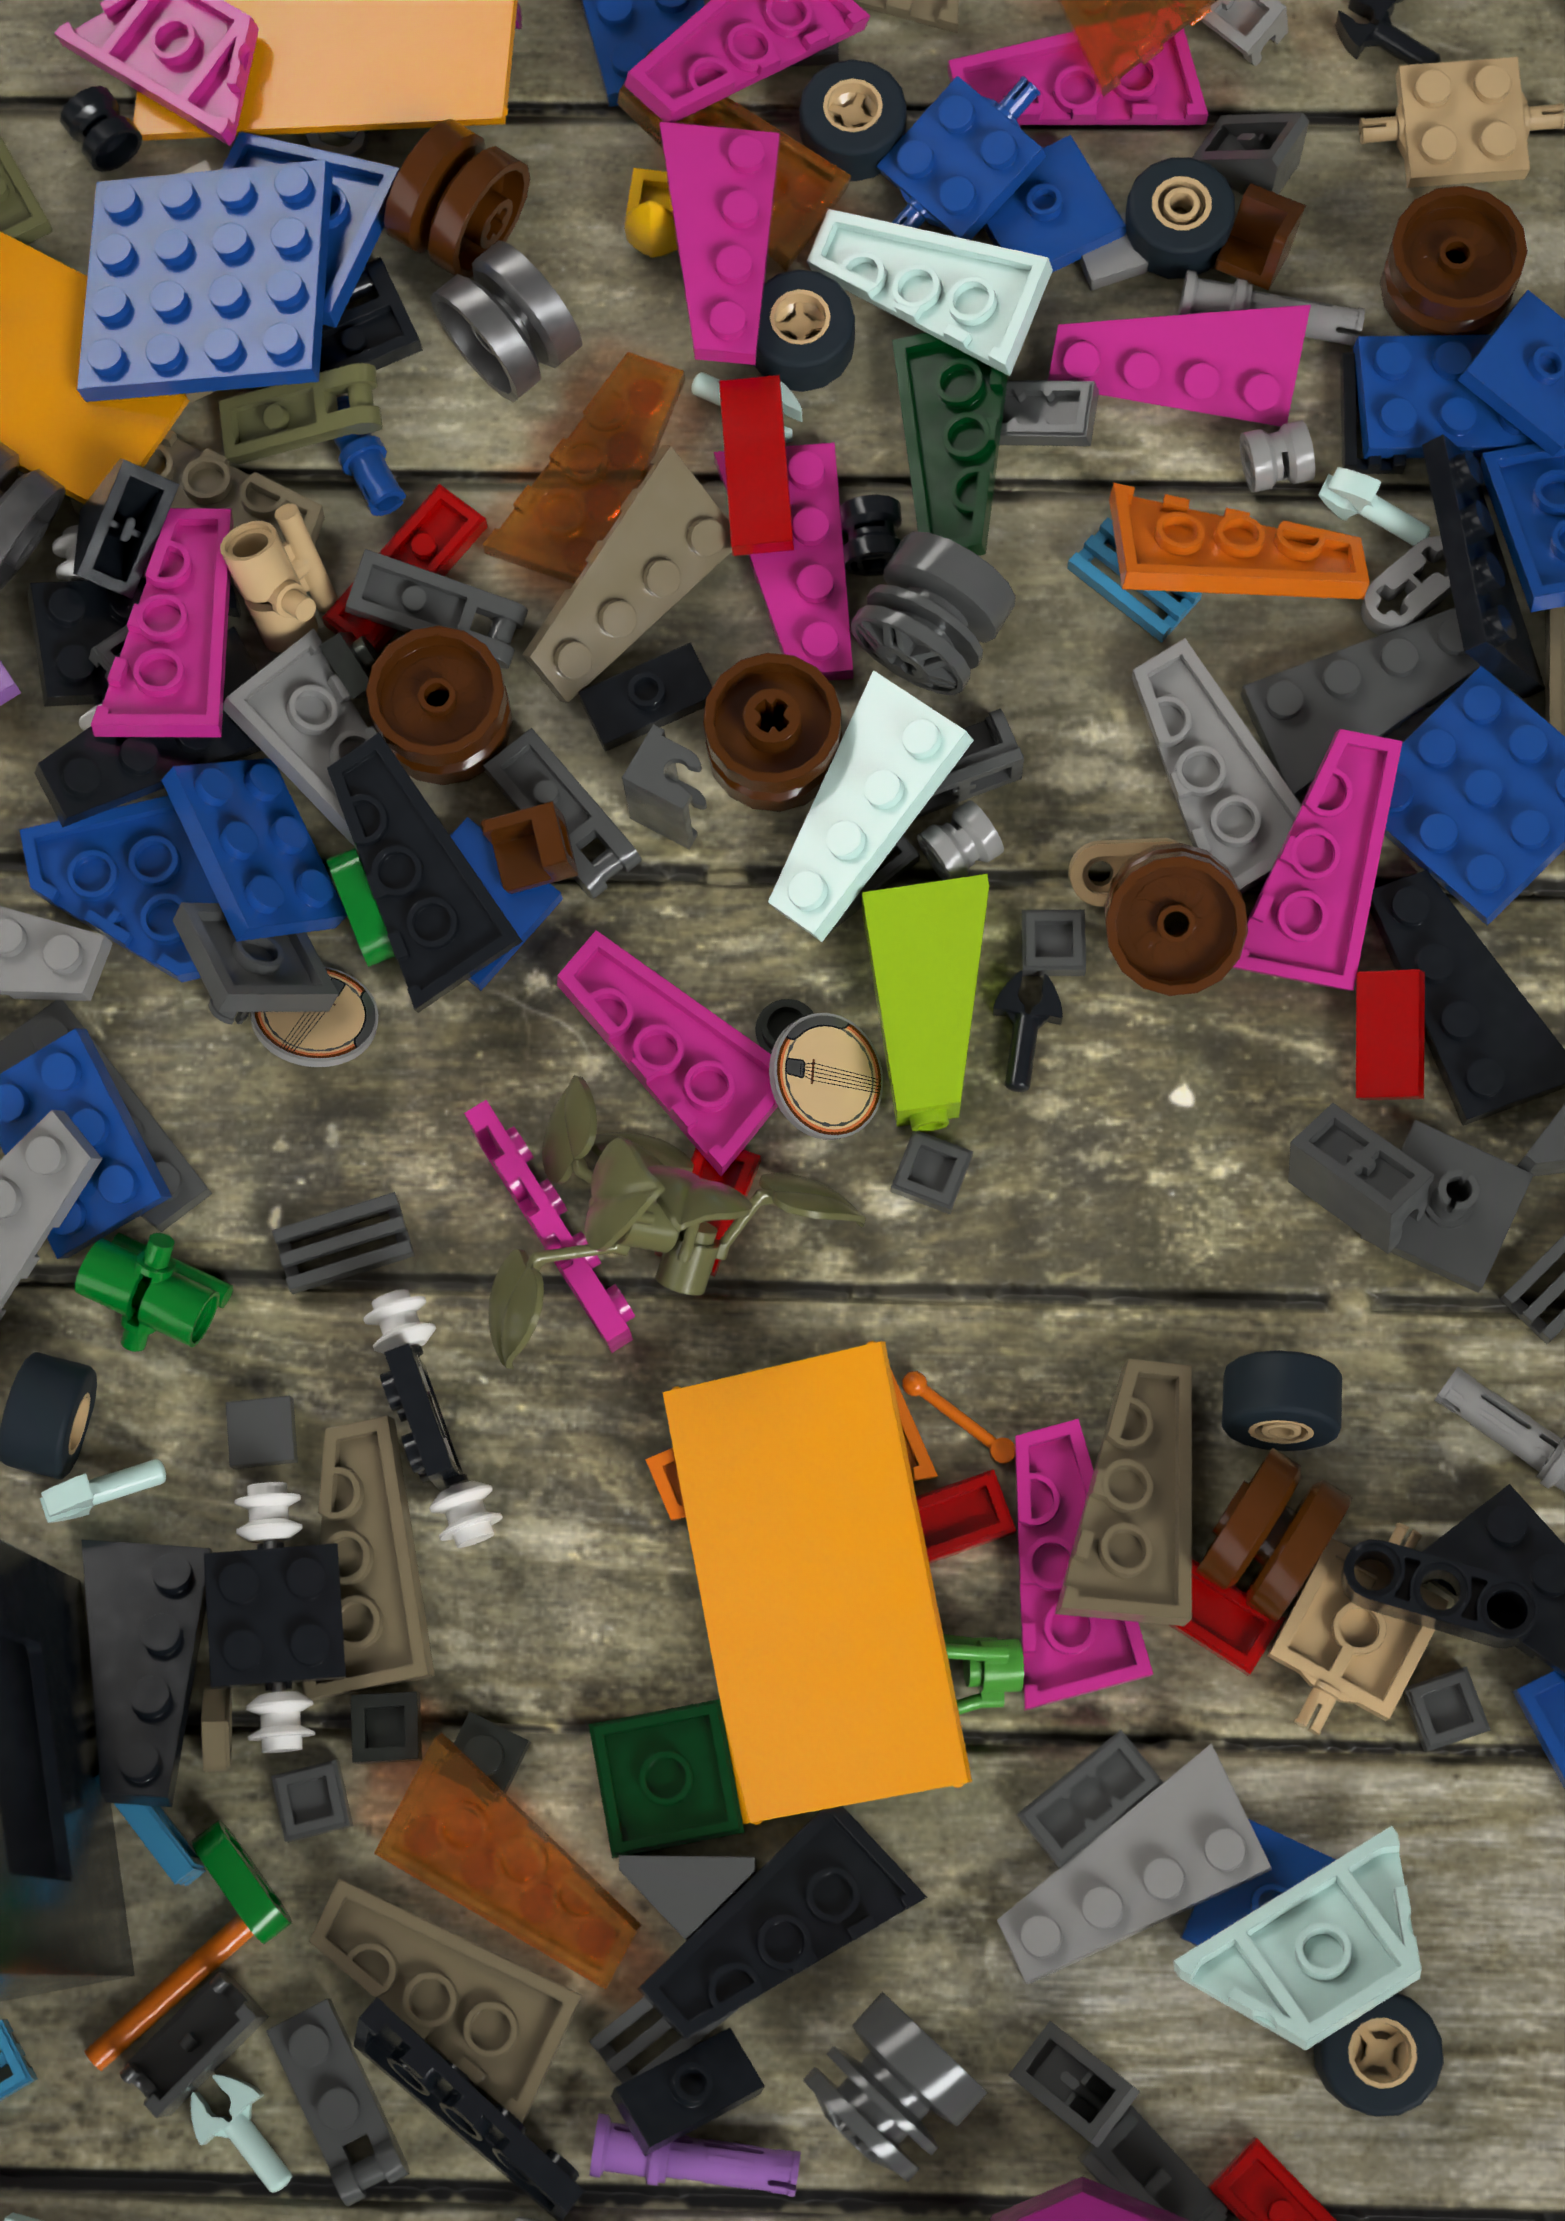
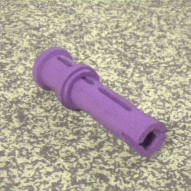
M599 2113L594 2137L590 2176L600 2178L604 2171L645 2177L647 2185L658 2186V2183H665L666 2177L680 2180L687 2179L728 2187L769 2191L795 2197L801 2152L761 2148L754 2145L712 2139H699L684 2135L644 2156L627 2124L611 2122L608 2114Z

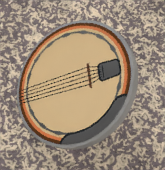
M325 967L338 992V996L329 1012H251L252 1028L263 1046L285 1061L307 1067L340 1065L361 1055L371 1045L376 1035L379 1016L378 1008L369 990L349 974Z
M815 1013L797 1019L788 1025L774 1044L769 1063L772 1093L783 1115L798 1130L817 1139L836 1140L859 1132L872 1120L882 1098L883 1071L874 1045L856 1024L836 1014Z

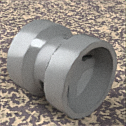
M1303 420L1283 424L1279 431L1268 434L1262 429L1241 433L1240 456L1248 488L1252 493L1272 489L1275 483L1287 479L1293 484L1314 480V450L1309 430Z
M968 800L953 810L950 823H945L942 826L933 824L917 835L922 852L942 880L968 877L969 868L975 864V861L990 862L1004 852L1002 840L995 827L982 809L972 800Z

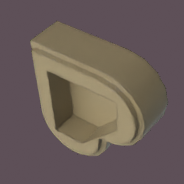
M211 1684L204 1685L201 1716L204 1772H227L228 1768H231L232 1688L211 1689Z

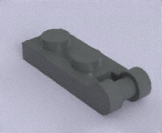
M365 549L346 603L345 612L404 633L433 626L463 630L488 647L500 668L508 669L515 649L510 644L515 629L523 628L528 609L510 599ZM475 613L492 620L487 636L470 630Z
M532 728L483 765L486 775L517 811L551 801L554 802L565 817L579 874L573 878L591 899H595L608 888L606 881L621 869L628 873L642 862L639 853ZM595 838H598L607 850L590 862L580 850Z
M325 1999L266 2030L327 2162L334 2185L345 2205L350 2206L367 2197V2188L385 2179L392 2184L409 2175L410 2171L407 2161L332 2000ZM368 2135L374 2149V2154L354 2164L346 2145Z

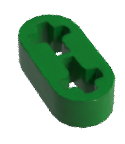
M356 848L326 859L367 966L371 967L394 958L395 955L387 935L386 926L378 904L373 897Z
M218 1820L191 1840L196 1854L246 1926L261 1943L266 1944L292 1924L287 1910L236 1837L223 1822Z

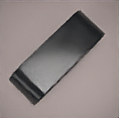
M1376 1539L1359 1542L1349 1551L1344 1561L1341 1584L1345 1595L1353 1604L1376 1613L1494 1648L1504 1649L1517 1646L1525 1640L1538 1619L1539 1604L1533 1591L1526 1584L1507 1576ZM1364 1560H1378L1389 1569L1392 1577L1391 1583L1380 1590H1369L1361 1586L1356 1580L1354 1574L1355 1566ZM1430 1579H1443L1449 1582L1455 1589L1457 1603L1445 1610L1434 1609L1428 1606L1422 1599L1420 1586ZM1497 1598H1508L1514 1601L1522 1611L1523 1624L1511 1630L1495 1626L1487 1614V1604Z

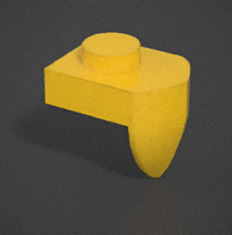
M633 168L624 222L625 234L630 245L651 258L660 257L678 250L667 182V171Z

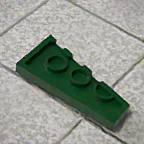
M928 333L892 340L917 530L918 532H930L950 539L978 556L985 555L1008 375Z

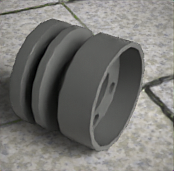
M913 531L904 536L884 568V580L888 585L880 584L871 589L867 596V605L860 608L851 621V632L861 647L894 674L934 693L953 696L964 690L970 680L971 669L978 667L982 660L983 648L979 642L986 643L995 639L1015 606L1016 596L1005 578L993 566L971 550L950 539L930 532Z
M881 1992L852 2025L856 2034L870 2053L859 2062L845 2051L833 2046L826 2054L848 2076L839 2087L836 2086L816 2067L808 2073L803 2081L814 2092L824 2113L823 2115L851 2144L872 2163H877L897 2173L905 2181L909 2182L920 2168L899 2147L902 2141L909 2135L932 2156L939 2147L934 2137L921 2121L931 2110L945 2121L958 2127L988 2092L885 1993Z

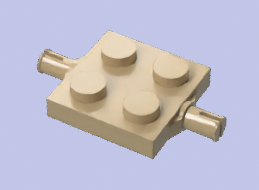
M1518 57L1401 65L1396 73L1398 107L1395 116L1360 118L1359 135H1361V144L1396 141L1397 148L1404 159L1407 188L1526 179L1530 171L1527 145L1529 132L1564 129L1565 113L1563 112L1565 106L1563 103L1528 106L1527 99L1521 89Z
M1396 1523L1388 1542L1400 1545L1409 1526ZM1413 1529L1409 1532L1403 1546L1415 1549L1422 1535ZM1331 1538L1310 1572L1267 1655L1271 1659L1299 1673L1306 1683L1312 1687L1294 1722L1300 1727L1305 1728L1318 1706L1319 1709L1307 1731L1319 1736L1336 1701L1355 1704L1384 1721L1389 1720L1435 1631L1434 1629L1366 1610L1353 1604L1345 1595L1341 1584L1344 1561L1352 1548ZM1364 1560L1354 1568L1356 1580L1361 1586L1369 1590H1380L1391 1583L1392 1577L1389 1569L1378 1560ZM1420 1586L1422 1599L1428 1606L1438 1610H1445L1450 1601Z

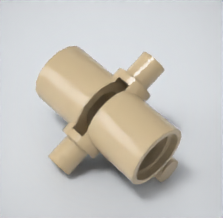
M292 503L282 505L274 514L285 538L283 544L271 523L251 521L231 530L224 537L220 545L221 554L231 573V578H233L235 586L245 599V605L264 645L269 650L277 653H283L313 628L317 632L318 621L314 614L316 609L319 612H327L339 599L298 507ZM309 591L311 598L306 595V592Z

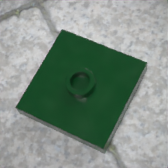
M720 1699L589 1724L613 1859L619 1858V1856H631L745 1833Z

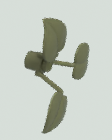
M573 1076L569 1086L559 1098L550 1115L542 1144V1161L545 1173L553 1183H566L574 1171L577 1177L591 1184L592 1197L589 1201L590 1208L585 1224V1235L588 1244L537 1251L530 1258H528L524 1250L514 1249L502 1263L491 1289L488 1317L490 1336L499 1360L507 1369L514 1370L513 1360L527 1345L540 1319L544 1296V1285L540 1269L546 1263L611 1253L627 1256L630 1247L668 1253L673 1249L680 1232L676 1231L656 1201L660 1194L665 1191V1187L647 1169L632 1142L621 1138L612 1140L600 1155L594 1171L588 1167L584 1157L589 1153L596 1139L597 1114L592 1093L581 1076Z
M631 1132L596 1134L594 1145L591 1148L600 1157L606 1146L616 1138L632 1142L647 1169L665 1187V1191L660 1194L656 1201L676 1231L680 1233L673 1249L668 1253L662 1254L655 1279L664 1287L678 1293L695 1296L704 1294L715 1259L726 1260L732 1243L755 1212L763 1205L775 1204L785 1212L808 1218L854 1221L861 1228L866 1221V1218L849 1201L833 1189L815 1180L794 1174L769 1173L761 1175L759 1185L762 1189L757 1190L751 1199L748 1200L742 1193L728 1185L708 1181L703 1178L700 1179L699 1176L692 1173L694 1164L684 1152L664 1140L649 1135ZM735 1219L720 1240L715 1239L718 1230L706 1222Z

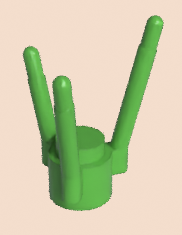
M943 1634L948 1659L963 1660L966 1687H978L979 1690L978 1694L956 1700L959 1715L980 1708L1004 1707V1692L1022 1691L1024 1658L1019 1639H997V1637L973 1638Z

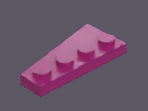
M711 0L628 72L624 86L662 121L675 123L865 30L870 15L854 0Z
M1178 7L948 60L947 72L950 83L958 75L981 96L993 99L998 103L1017 84L1022 76L1026 77L1029 82H1032L1041 95L1037 96L1017 119L1019 125H1206L1208 111Z
M660 122L662 150L665 158L694 358L696 360L755 365L780 133Z
M1311 305L1058 324L1048 381H1095L1099 395L1281 427L1288 422Z
M835 443L786 446L794 550L750 554V565L756 582L761 589L781 653L794 655L817 667L828 681L853 679ZM724 451L714 452V461L727 492Z
M169 509L145 573L146 584L139 604L134 603L127 623L128 634L119 657L115 656L107 678L109 687L102 706H97L91 722L94 737L221 738L231 573L221 554L220 545L224 537L233 530L234 521L231 509Z
M1339 729L1335 732L1247 920V938L1241 957L1233 966L1234 969L1345 991H1354L1403 741Z
M597 930L557 975V986L717 1173L722 1176L778 1107L772 1093L769 1078L771 1054Z
M487 1100L464 1113L479 1146L544 1248L551 1250L588 1244L582 1231L571 1236L559 1217L568 1210L549 1179L546 1178L538 1183L526 1163L534 1159L515 1126L505 1130ZM598 1256L554 1261V1264L610 1352L613 1353L631 1342L633 1337L626 1322L636 1316L616 1284L606 1290L593 1271V1268L601 1264Z
M1079 1419L1016 1435L1014 1443L1021 1642L1024 1658V1711L1152 1676L1153 1670L1138 1622L1055 1614L1094 1471Z

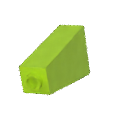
M987 874L862 892V915L896 1127L911 1125L912 1131L929 1132L947 1127L949 1119L959 1118L988 903L989 880Z

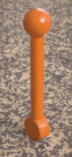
M911 1371L904 1376L902 1387L906 1394L916 1397L921 1396L990 1449L989 1454L994 1462L1007 1464L1013 1460L1015 1444L1012 1440L1004 1437L998 1439L931 1389L927 1385V1379L922 1373Z

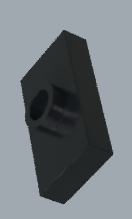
M690 642L578 693L589 720L606 752L647 734L653 724L663 727L705 708L706 698L713 687Z
M728 2028L615 2087L611 2098L644 2156L755 2098L761 2094L765 2085L731 2028Z

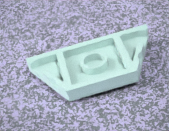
M1393 1826L1385 1829L1174 1960V1971L1181 1980L1305 2051L1420 1979L1421 1964L1417 1941L1413 1935L1411 1924V1906L1407 1885H1405L1398 1833Z

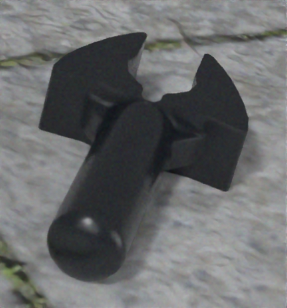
M1350 0L1348 9L1361 17L1367 18L1370 22L1367 24L1357 23L1347 14L1340 10L1338 11L1335 23L1337 33L1346 50L1355 59H1358L1365 47L1380 46L1408 65L1440 63L1441 57L1438 53L1392 25L1390 16L1393 14L1396 0Z
M1019 971L1007 982L993 1006V1016H1007L1013 1025L1005 1086L1014 1092H1025L1030 1088L1038 1029L1046 1022L1061 1025L1062 1022L1061 1001L1055 986L1046 974H1044L1041 1002L1033 1006L1030 1014L1025 1013V1006L1018 997L1023 971Z

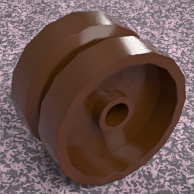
M453 119L439 122L422 136L408 154L393 182L386 202L384 216L387 235L418 253L429 251L431 262L454 276L459 274L471 278L473 277L472 263L498 240L506 242L518 222L527 199L530 184L528 165L497 146L486 149L484 138Z
M1467 186L1437 188L1415 199L1398 219L1380 279L1383 305L1397 327L1410 336L1488 335L1494 330L1508 311L1527 256L1524 228L1512 209L1491 193Z
M443 626L411 630L388 644L372 665L366 689L370 716L377 732L384 738L408 775L414 779L438 785L469 781L484 772L483 765L507 747L513 719L500 665L488 647L467 632Z
M764 653L742 659L719 676L706 698L703 726L707 755L714 778L731 798L752 809L782 812L804 806L813 800L842 740V712L834 687L817 667L794 655Z
M1183 843L1152 846L1128 859L1112 879L1104 904L1108 947L1121 971L1142 988L1168 996L1199 993L1221 981L1240 959L1248 934L1246 905L1228 867L1207 850ZM1171 912H1182L1188 918L1186 924L1176 921L1171 928L1164 927V919Z
M1272 1448L1251 1481L1248 1483L1244 1480L1212 1531L1216 1537L1195 1572L1225 1590L1238 1582L1252 1559L1260 1563L1261 1566L1247 1589L1246 1603L1276 1623L1317 1563L1346 1514L1353 1497L1327 1481L1322 1480L1311 1486L1296 1510L1291 1509L1287 1506V1503L1302 1478L1301 1465Z

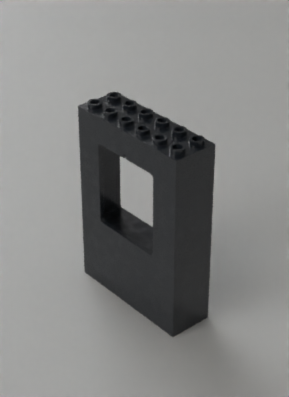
M0 1540V2001H8L135 1976L112 1806L111 1803H105L100 1792V1785L95 1780V1777L99 1774L90 1647L81 1582Z

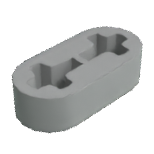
M1441 536L1427 537L1418 542L1369 585L1360 611L1362 621L1373 633L1382 635L1421 620L1452 593L1447 567L1444 576L1439 572H1435L1422 583L1418 580L1426 564V559L1431 563H1436L1440 559L1445 561ZM1402 591L1408 594L1403 600L1399 611L1400 615L1393 610L1388 611L1385 615L1378 611L1381 597L1391 601Z

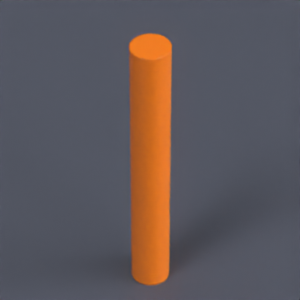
M239 1914L233 1917L84 2050L88 2059L97 2069L103 2071L254 1936Z

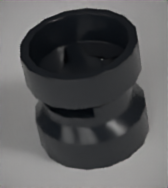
M93 86L80 91L66 103L60 114L61 124L73 140L83 143L82 153L96 171L109 172L122 167L136 155L142 145V135L130 118L120 116V105L108 88L103 86Z
M864 495L850 499L840 507L841 528L848 534V542L843 548L844 567L849 573L855 575H884V568L901 543V540L897 537V529L902 523L901 504L897 499L886 495Z

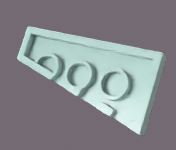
M828 209L807 258L811 271L822 273L836 281L842 289L1008 376L1012 373L1053 271L1048 257Z
M873 670L768 903L802 929L823 942L974 740L968 732Z

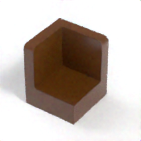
M1250 183L1243 195L1231 234L1219 252L1214 268L1233 277L1247 280L1248 283L1269 291L1290 253L1306 205Z
M553 801L481 821L483 835L493 845L502 886L507 893L513 894L579 875L565 817Z

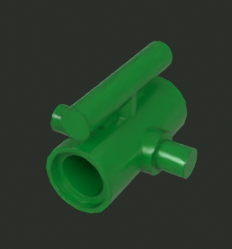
M119 1232L115 1235L112 1242L101 1238L91 1247L77 1274L75 1292L120 1313V1324L124 1328L121 1345L127 1350L139 1352L145 1349L149 1335L156 1331L190 1347L196 1346L210 1327L217 1308H224L233 1292V1285L171 1257L175 1242L167 1234H151L146 1245Z

